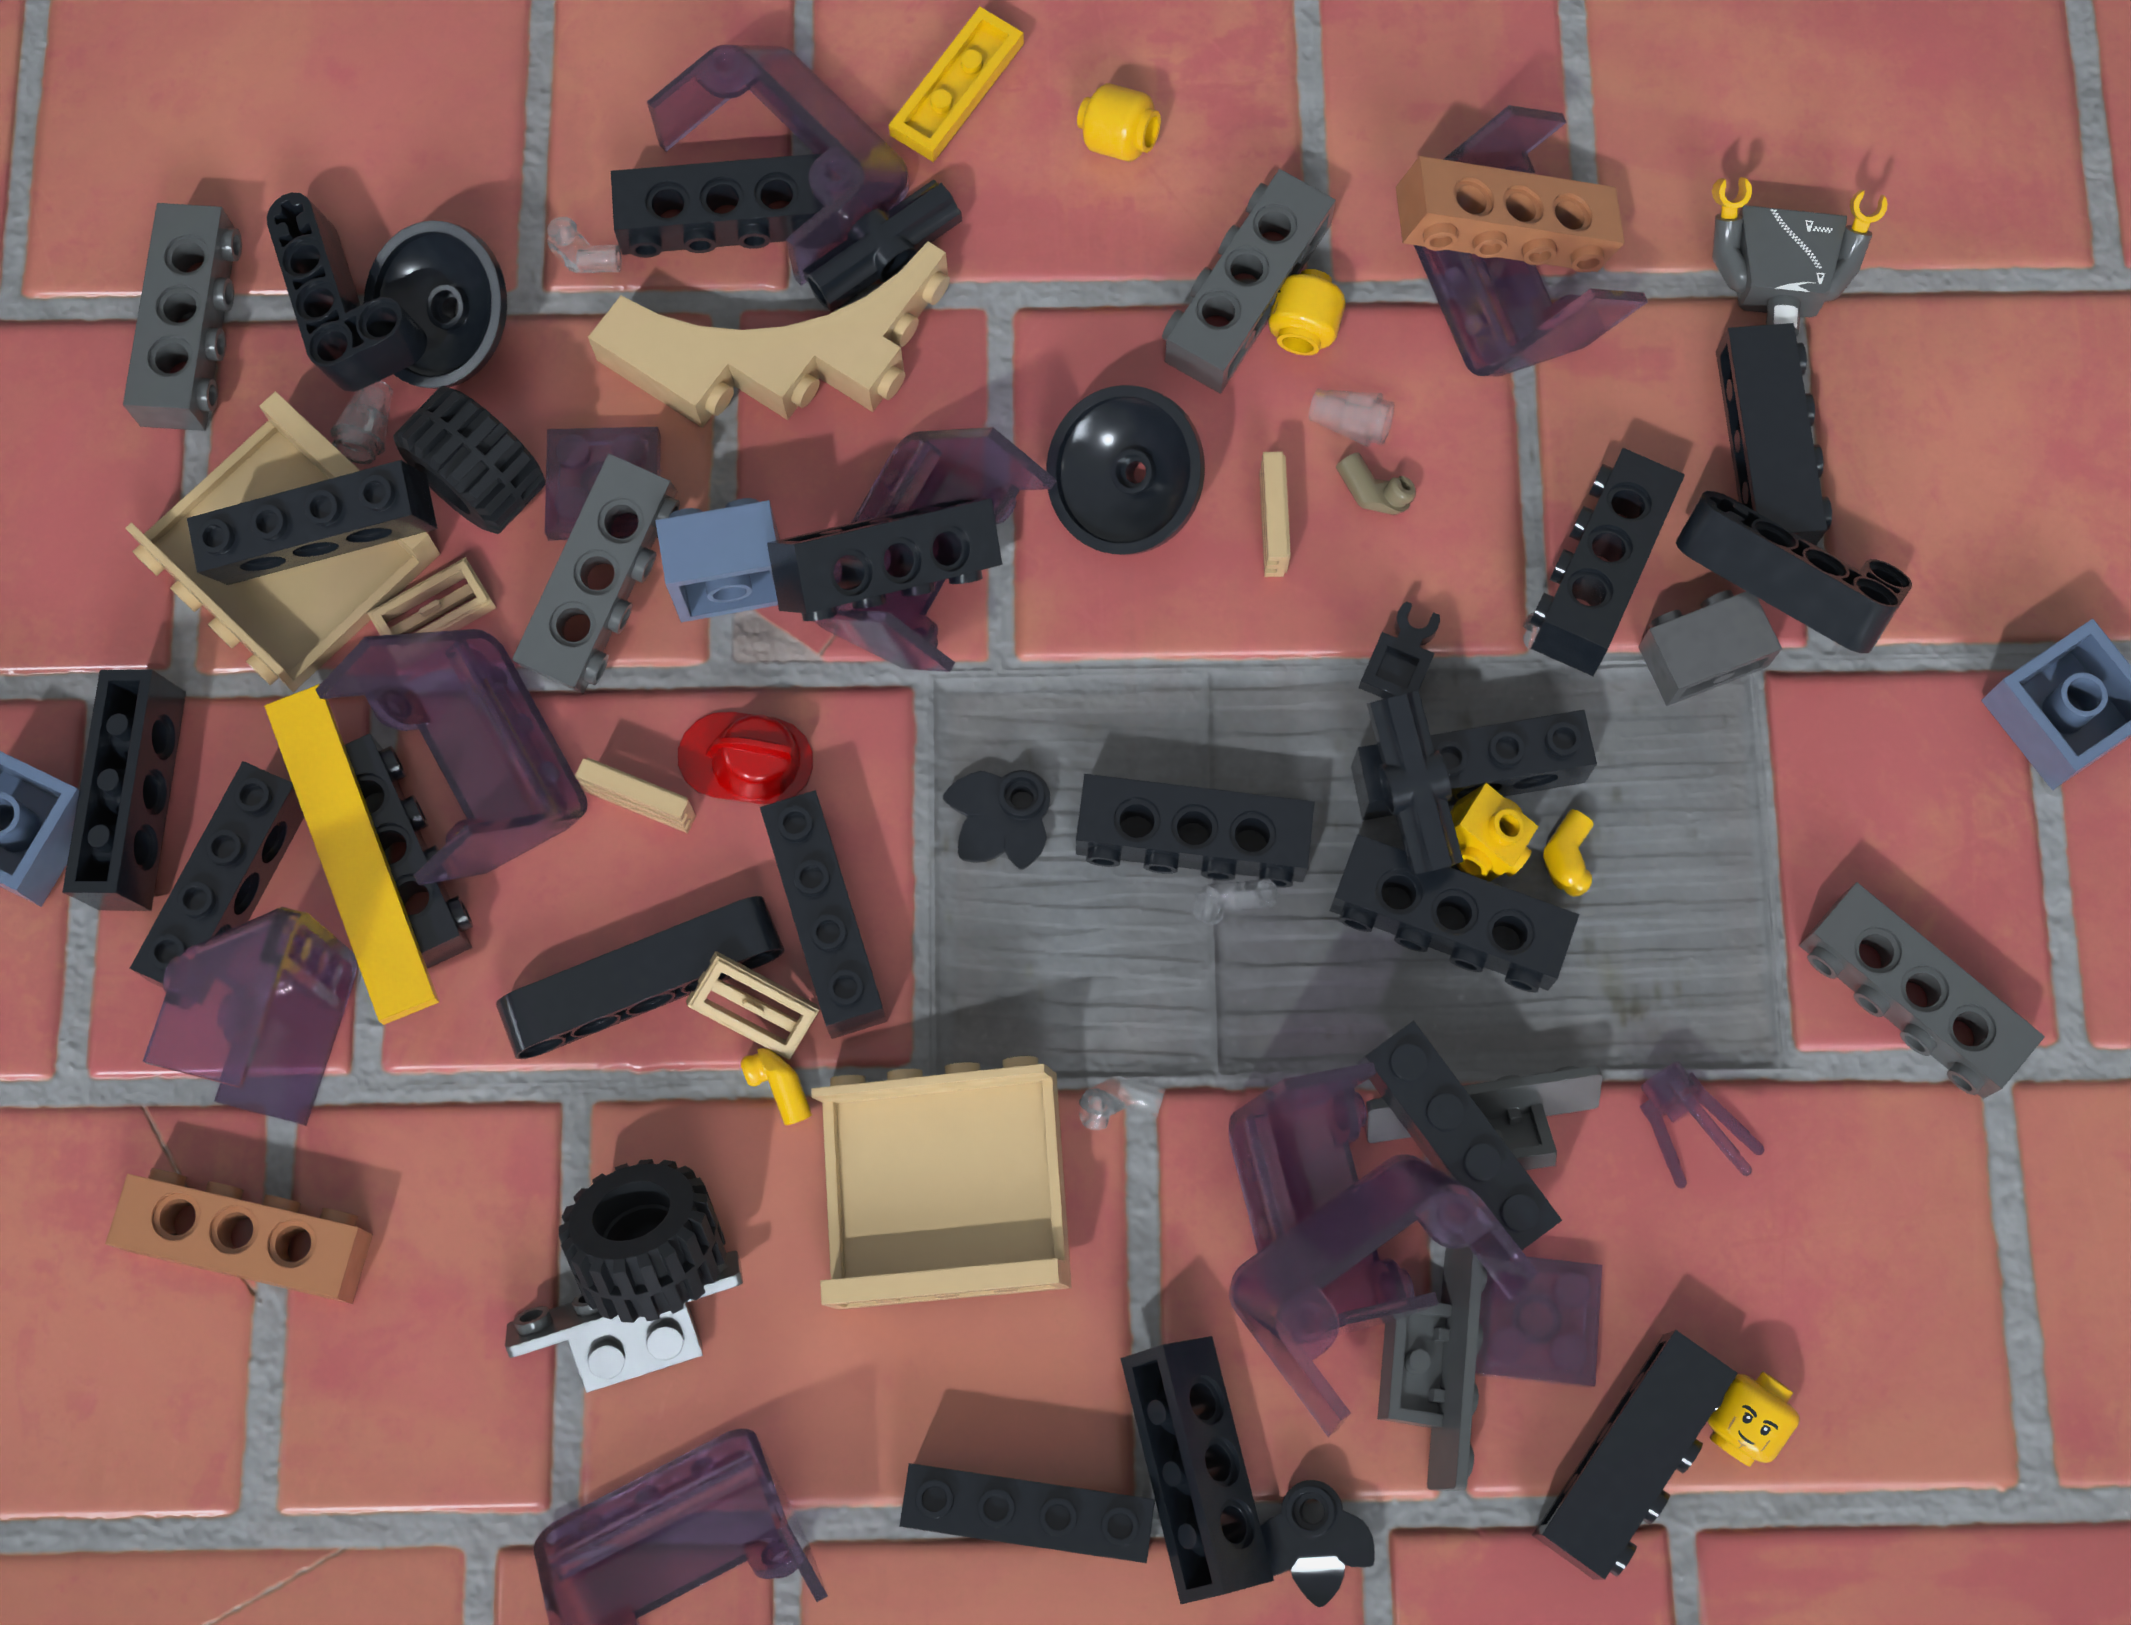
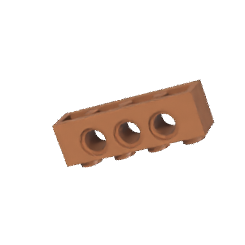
M1425 156L1418 157L1396 186L1402 243L1424 246L1433 251L1451 250L1471 253L1481 258L1498 257L1519 260L1529 265L1546 264L1573 268L1577 272H1598L1625 243L1617 190L1613 186Z
M151 1168L148 1178L127 1174L107 1236L106 1245L135 1254L353 1304L373 1235L356 1227L358 1216L329 1208H322L320 1218L298 1213L301 1203L265 1194L262 1205L241 1200L244 1192L243 1189L208 1181L205 1191L184 1187L187 1179L186 1176L156 1168ZM193 1205L196 1213L195 1222L189 1231L178 1235L174 1226L175 1218L183 1208ZM250 1218L253 1223V1235L246 1245L235 1249L231 1241L232 1231L237 1223ZM307 1231L311 1237L310 1251L303 1259L292 1262L288 1255L290 1241L297 1234Z

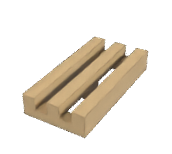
M1263 452L1259 476L1264 577H1284V574L1287 573L1291 555L1286 457L1283 455V452Z
M464 557L369 611L367 614L391 655L400 664L491 612L496 607L468 560ZM467 580L468 584L440 600L432 601L420 608L419 612L391 628L388 627L387 622L459 581ZM476 596L475 599L469 601L468 603L462 605L461 607L455 609L454 611L448 613L447 615L441 617L440 619L434 621L433 623L427 625L426 627L420 629L419 631L413 633L405 639L397 642L401 638L407 636L408 634L414 632L415 630L421 628L422 626L428 624L429 622L435 620L436 618L442 616L443 614L449 612L450 610L456 608L457 606L463 604L464 602Z
M583 758L575 774L576 779L580 780L579 784L583 786L584 792L685 833L689 832L696 817L687 797L593 759Z
M715 951L710 959L711 964L706 972L703 971L698 980V986L695 991H691L687 998V1006L790 1060L819 1012L818 1005ZM724 973L798 1012L801 1016L798 1020L722 981L719 979L720 974ZM710 991H713L791 1033L785 1040L707 999Z

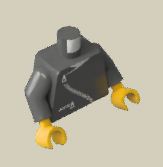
M1744 177L1739 178L1738 195L1732 201H1728L1725 197L1726 179L1720 178L1714 183L1712 188L1713 199L1722 206L1721 213L1715 216L1713 262L1728 287L1737 292L1740 308L1744 311L1767 313L1766 325L1794 323L1797 336L1799 334L1800 317L1810 318L1817 316L1824 302L1839 298L1859 273L1872 237V232L1868 230L1870 223L1878 221L1884 216L1887 211V199L1884 195H1881L1876 211L1871 215L1865 216L1860 212L1859 208L1865 190L1858 191L1850 200V210L1855 219L1852 225L1846 226L1847 216L1747 206L1745 204L1751 198L1752 187L1748 179Z

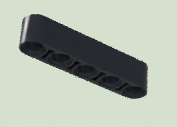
M753 896L733 902L504 995L496 1002V1006L515 1058L528 1059L545 1054L690 995L691 991H695L698 986V980L703 971L706 972L711 964L710 959L715 951L751 970L780 957L784 953V947L762 896ZM721 973L719 979L722 981L732 978L724 973Z

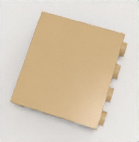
M275 391L259 406L268 419L263 426L144 534L132 522L125 529L140 544L132 552L156 576L165 569L177 580L170 589L193 612H196L203 605L215 617L207 625L230 648L233 649L241 642L253 654L246 662L270 686L279 679L294 693L371 620L367 614L369 611L396 597L440 553L430 536L424 532L231 585H226L197 573L187 518L360 471Z
M1018 1056L1002 1060L1003 1068L980 1070V1064L972 1062L954 1063L946 1065L945 1074L923 1076V1071L920 1069H897L887 1072V1080L866 1082L863 1075H841L830 1078V1086L811 1088L812 1098L822 1102L831 1273L830 1280H820L821 1305L835 1309H849L1072 1288L1056 1072L1045 1064H1039L1037 1057Z

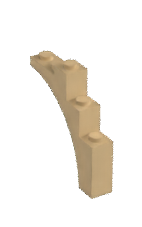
M928 241L900 272L867 296L828 315L782 327L738 330L698 326L657 314L620 295L588 336L597 361L701 428L704 427L712 415L719 416L727 408L734 394V386L788 420L798 406L804 408L814 398L819 388V378L873 412L883 398L890 400L900 389L905 378L901 347L905 346L914 335L919 323L918 317L928 303L931 305L938 303L948 288L950 277L948 276L946 252Z

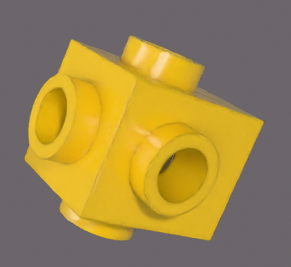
M1487 783L1456 802L1451 810V816L1464 861L1456 864L1459 870L1489 882L1504 873L1508 877L1517 873L1531 855L1532 851L1527 845L1539 826L1524 815L1521 808L1515 802L1500 795Z

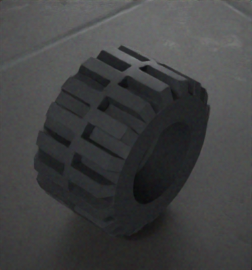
M440 386L393 435L402 458L407 464L427 475L429 487L441 499L477 527L495 534L501 533L546 485L544 475L537 461L497 418L469 396L446 386Z
M653 1159L640 1160L637 1165L628 1166L627 1163L615 1167L616 1171L608 1175L602 1173L592 1179L593 1184L589 1188H581L573 1197L575 1204L565 1208L562 1215L564 1224L559 1226L561 1248L586 1303L591 1309L597 1308L600 1315L605 1318L612 1319L619 1315L621 1322L634 1323L638 1317H645L646 1322L660 1319V1314L671 1310L672 1314L684 1309L683 1304L690 1299L698 1300L706 1293L704 1285L716 1281L720 1274L718 1266L724 1264L726 1258L724 1234L701 1178H696L694 1171L687 1166L678 1168L674 1161L663 1160L659 1164H654Z

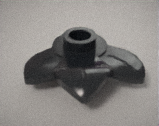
M1017 770L999 777L986 771H977L957 780L943 794V800L947 805L967 817L963 823L958 840V855L962 861L973 863L987 862L996 859L1005 852L1014 866L1024 870L1042 854L1047 839L1042 819L1047 814L1050 806V791L1043 778L1036 773L1027 770ZM1018 792H1026L1032 796L1033 801L1030 806L1021 809L1015 807L1011 803V799Z
M1306 1480L1294 1485L1284 1497L1281 1513L1270 1518L1260 1526L1273 1576L1291 1570L1292 1578L1301 1592L1317 1607L1325 1606L1339 1591L1345 1576L1346 1565L1358 1568L1374 1565L1375 1545L1369 1527L1359 1517L1344 1511L1342 1501L1337 1492L1324 1482ZM1311 1499L1318 1500L1324 1508V1516L1316 1524L1307 1522L1302 1513L1304 1504Z

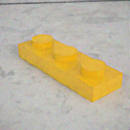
M979 6L888 125L890 136L934 163L1023 46L1024 33Z

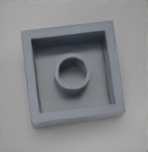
M752 498L737 499L729 502L722 509L703 512L696 508H686L671 513L669 518L655 520L665 584L681 622L778 605L767 543L780 540L769 500L759 502Z
M2091 619L2005 677L1981 700L2052 791L2131 737V665L2094 619Z
M1 751L0 887L42 907L68 862L79 789Z

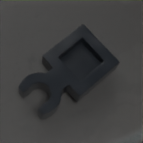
M1406 601L1400 607L1395 619L1394 627L1398 637L1396 638L1384 632L1381 633L1361 679L1359 689L1384 699L1416 690L1419 691L1435 654L1420 646L1429 643L1434 638L1440 623V615L1433 612L1426 627L1421 629L1414 628L1407 619L1412 603Z

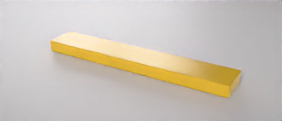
M318 684L264 705L378 1021L385 1025L439 1003L324 689Z

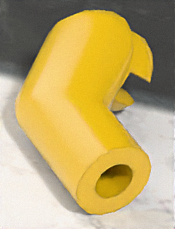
M767 1048L757 1049V1054L742 1058L740 1064L748 1085L758 1086L762 1082H769L784 1125L795 1124L812 1116L798 1074L777 1053Z

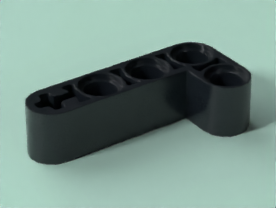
M291 192L275 200L267 214V226L310 360L339 388L351 392L364 389L417 362L426 350V333L399 303L391 298L380 297L363 305L360 304L334 225L301 193Z
M1705 491L1702 493L1676 539L1678 549L1690 559L1839 645L1858 653H1869L1872 651L1912 588L1910 578L1887 562L1870 559L1866 561L1859 571L1742 503L1715 491Z

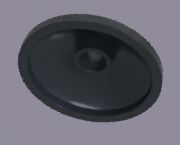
M433 220L415 223L404 228L394 235L378 253L366 281L363 304L380 297L391 298L399 303L422 327L427 335V346L422 357L413 365L394 375L411 385L438 389L440 386L453 387L476 375L488 363L496 351L504 331L507 316V291L504 276L495 255L488 245L479 236L465 227ZM458 302V312L455 314V307Z
M1120 385L1101 389L1077 403L1066 414L1055 431L1046 463L1048 494L1055 513L1064 527L1083 544L1104 553L1117 555L1148 552L1173 538L1185 526L1195 511L1202 493L1205 477L1202 443L1189 416L1167 396L1148 388L1133 385ZM1142 463L1145 466L1146 475L1138 483L1135 480L1134 471Z

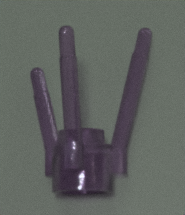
M1679 1061L1667 1066L1640 1086L1649 1100L1639 1108L1651 1123L1667 1167L1678 1188H1685L1687 1181L1663 1120L1665 1115L1669 1117L1672 1123H1675L1691 1114L1742 1175L1748 1176L1752 1173L1749 1163L1701 1104L1754 1154L1762 1155L1764 1153L1763 1145L1704 1089L1693 1072L1688 1074Z

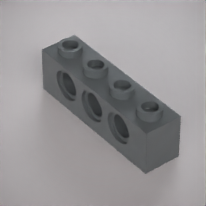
M1281 169L1278 170L1268 186L1260 183L1249 200L1246 212L1249 215L1242 226L1233 225L1226 233L1218 251L1222 256L1213 270L1205 267L1197 277L1190 293L1193 300L1185 312L1177 309L1169 319L1162 334V339L1166 340L1165 363L1221 394L1267 324L1271 307L1288 276L1301 272L1330 228L1336 200ZM1277 232L1284 236V239L1270 241L1264 238L1262 234ZM1243 273L1250 274L1257 281L1244 284L1235 280L1234 276ZM1211 316H1222L1230 323L1222 327H1216L1208 324L1205 319Z
M157 203L123 400V406L140 427L206 431L208 414L216 409L218 401V388L214 379L217 361L223 360L226 351V337L222 326L225 311L231 310L234 301V288L230 276L233 261L240 259L242 250L240 231L233 226L222 207ZM203 262L197 270L187 272L192 265ZM195 312L189 320L178 323L183 315ZM187 361L182 370L169 374L176 364Z
M608 453L512 658L514 662L584 694L589 683L596 685L599 682L609 659V655L603 651L612 632L620 634L630 617L633 604L627 600L636 580L643 583L654 565L656 552L651 550L658 535L655 520L669 518L671 513L679 510L680 501L675 499L678 491L670 480ZM625 513L637 515L639 522L634 534L624 539L612 536L611 527L618 516ZM600 564L612 565L615 572L612 583L602 590L590 589L588 586L590 571ZM575 615H587L590 619V630L587 636L577 642L567 641L564 636L566 622Z
M1858 882L1841 895L1799 945L1809 954L1807 956L1808 961L1817 971L1831 979L1837 977L1855 992L1853 995L1854 999L1864 1010L1876 1017L1884 1016L1901 1030L1900 1037L1911 1049L1921 1055H1931L1948 1069V1078L1958 1088L1968 1094H1978L1984 1099L2003 1089L2045 1038L2042 1033ZM1860 944L1869 945L1878 952L1881 958V967L1879 969L1869 967L1862 961L1859 955ZM1907 982L1915 983L1925 991L1927 996L1926 1007H1919L1909 1000L1906 994ZM1954 1021H1961L1971 1029L1974 1037L1972 1046H1966L1957 1040L1953 1032Z

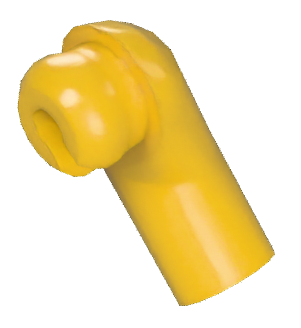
M1574 809L1569 810L1546 844L1543 858L1551 881L1556 888L1564 890L1569 896L1577 897L1586 893L1592 884V875L1586 869L1579 847L1594 826V823L1585 814Z

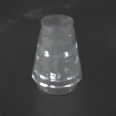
M381 380L355 391L331 429V436L334 439L332 445L351 462L370 464L375 461L377 455L385 451L393 390Z
M1318 388L1311 402L1309 421L1317 422L1319 425L1366 447H1369L1371 443L1383 445L1391 428L1395 404L1392 401L1384 400L1382 393L1326 391Z

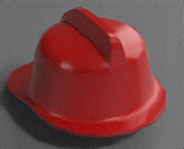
M717 712L698 719L684 733L678 747V767L685 782L698 793L718 799L755 804H772L795 797L807 785L813 770V751L806 736L791 723L766 715Z

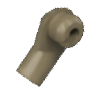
M1359 453L1345 457L1336 465L1337 471L1355 501L1363 509L1396 515L1409 509L1410 502L1416 496V488L1407 477H1394L1390 481L1375 479Z

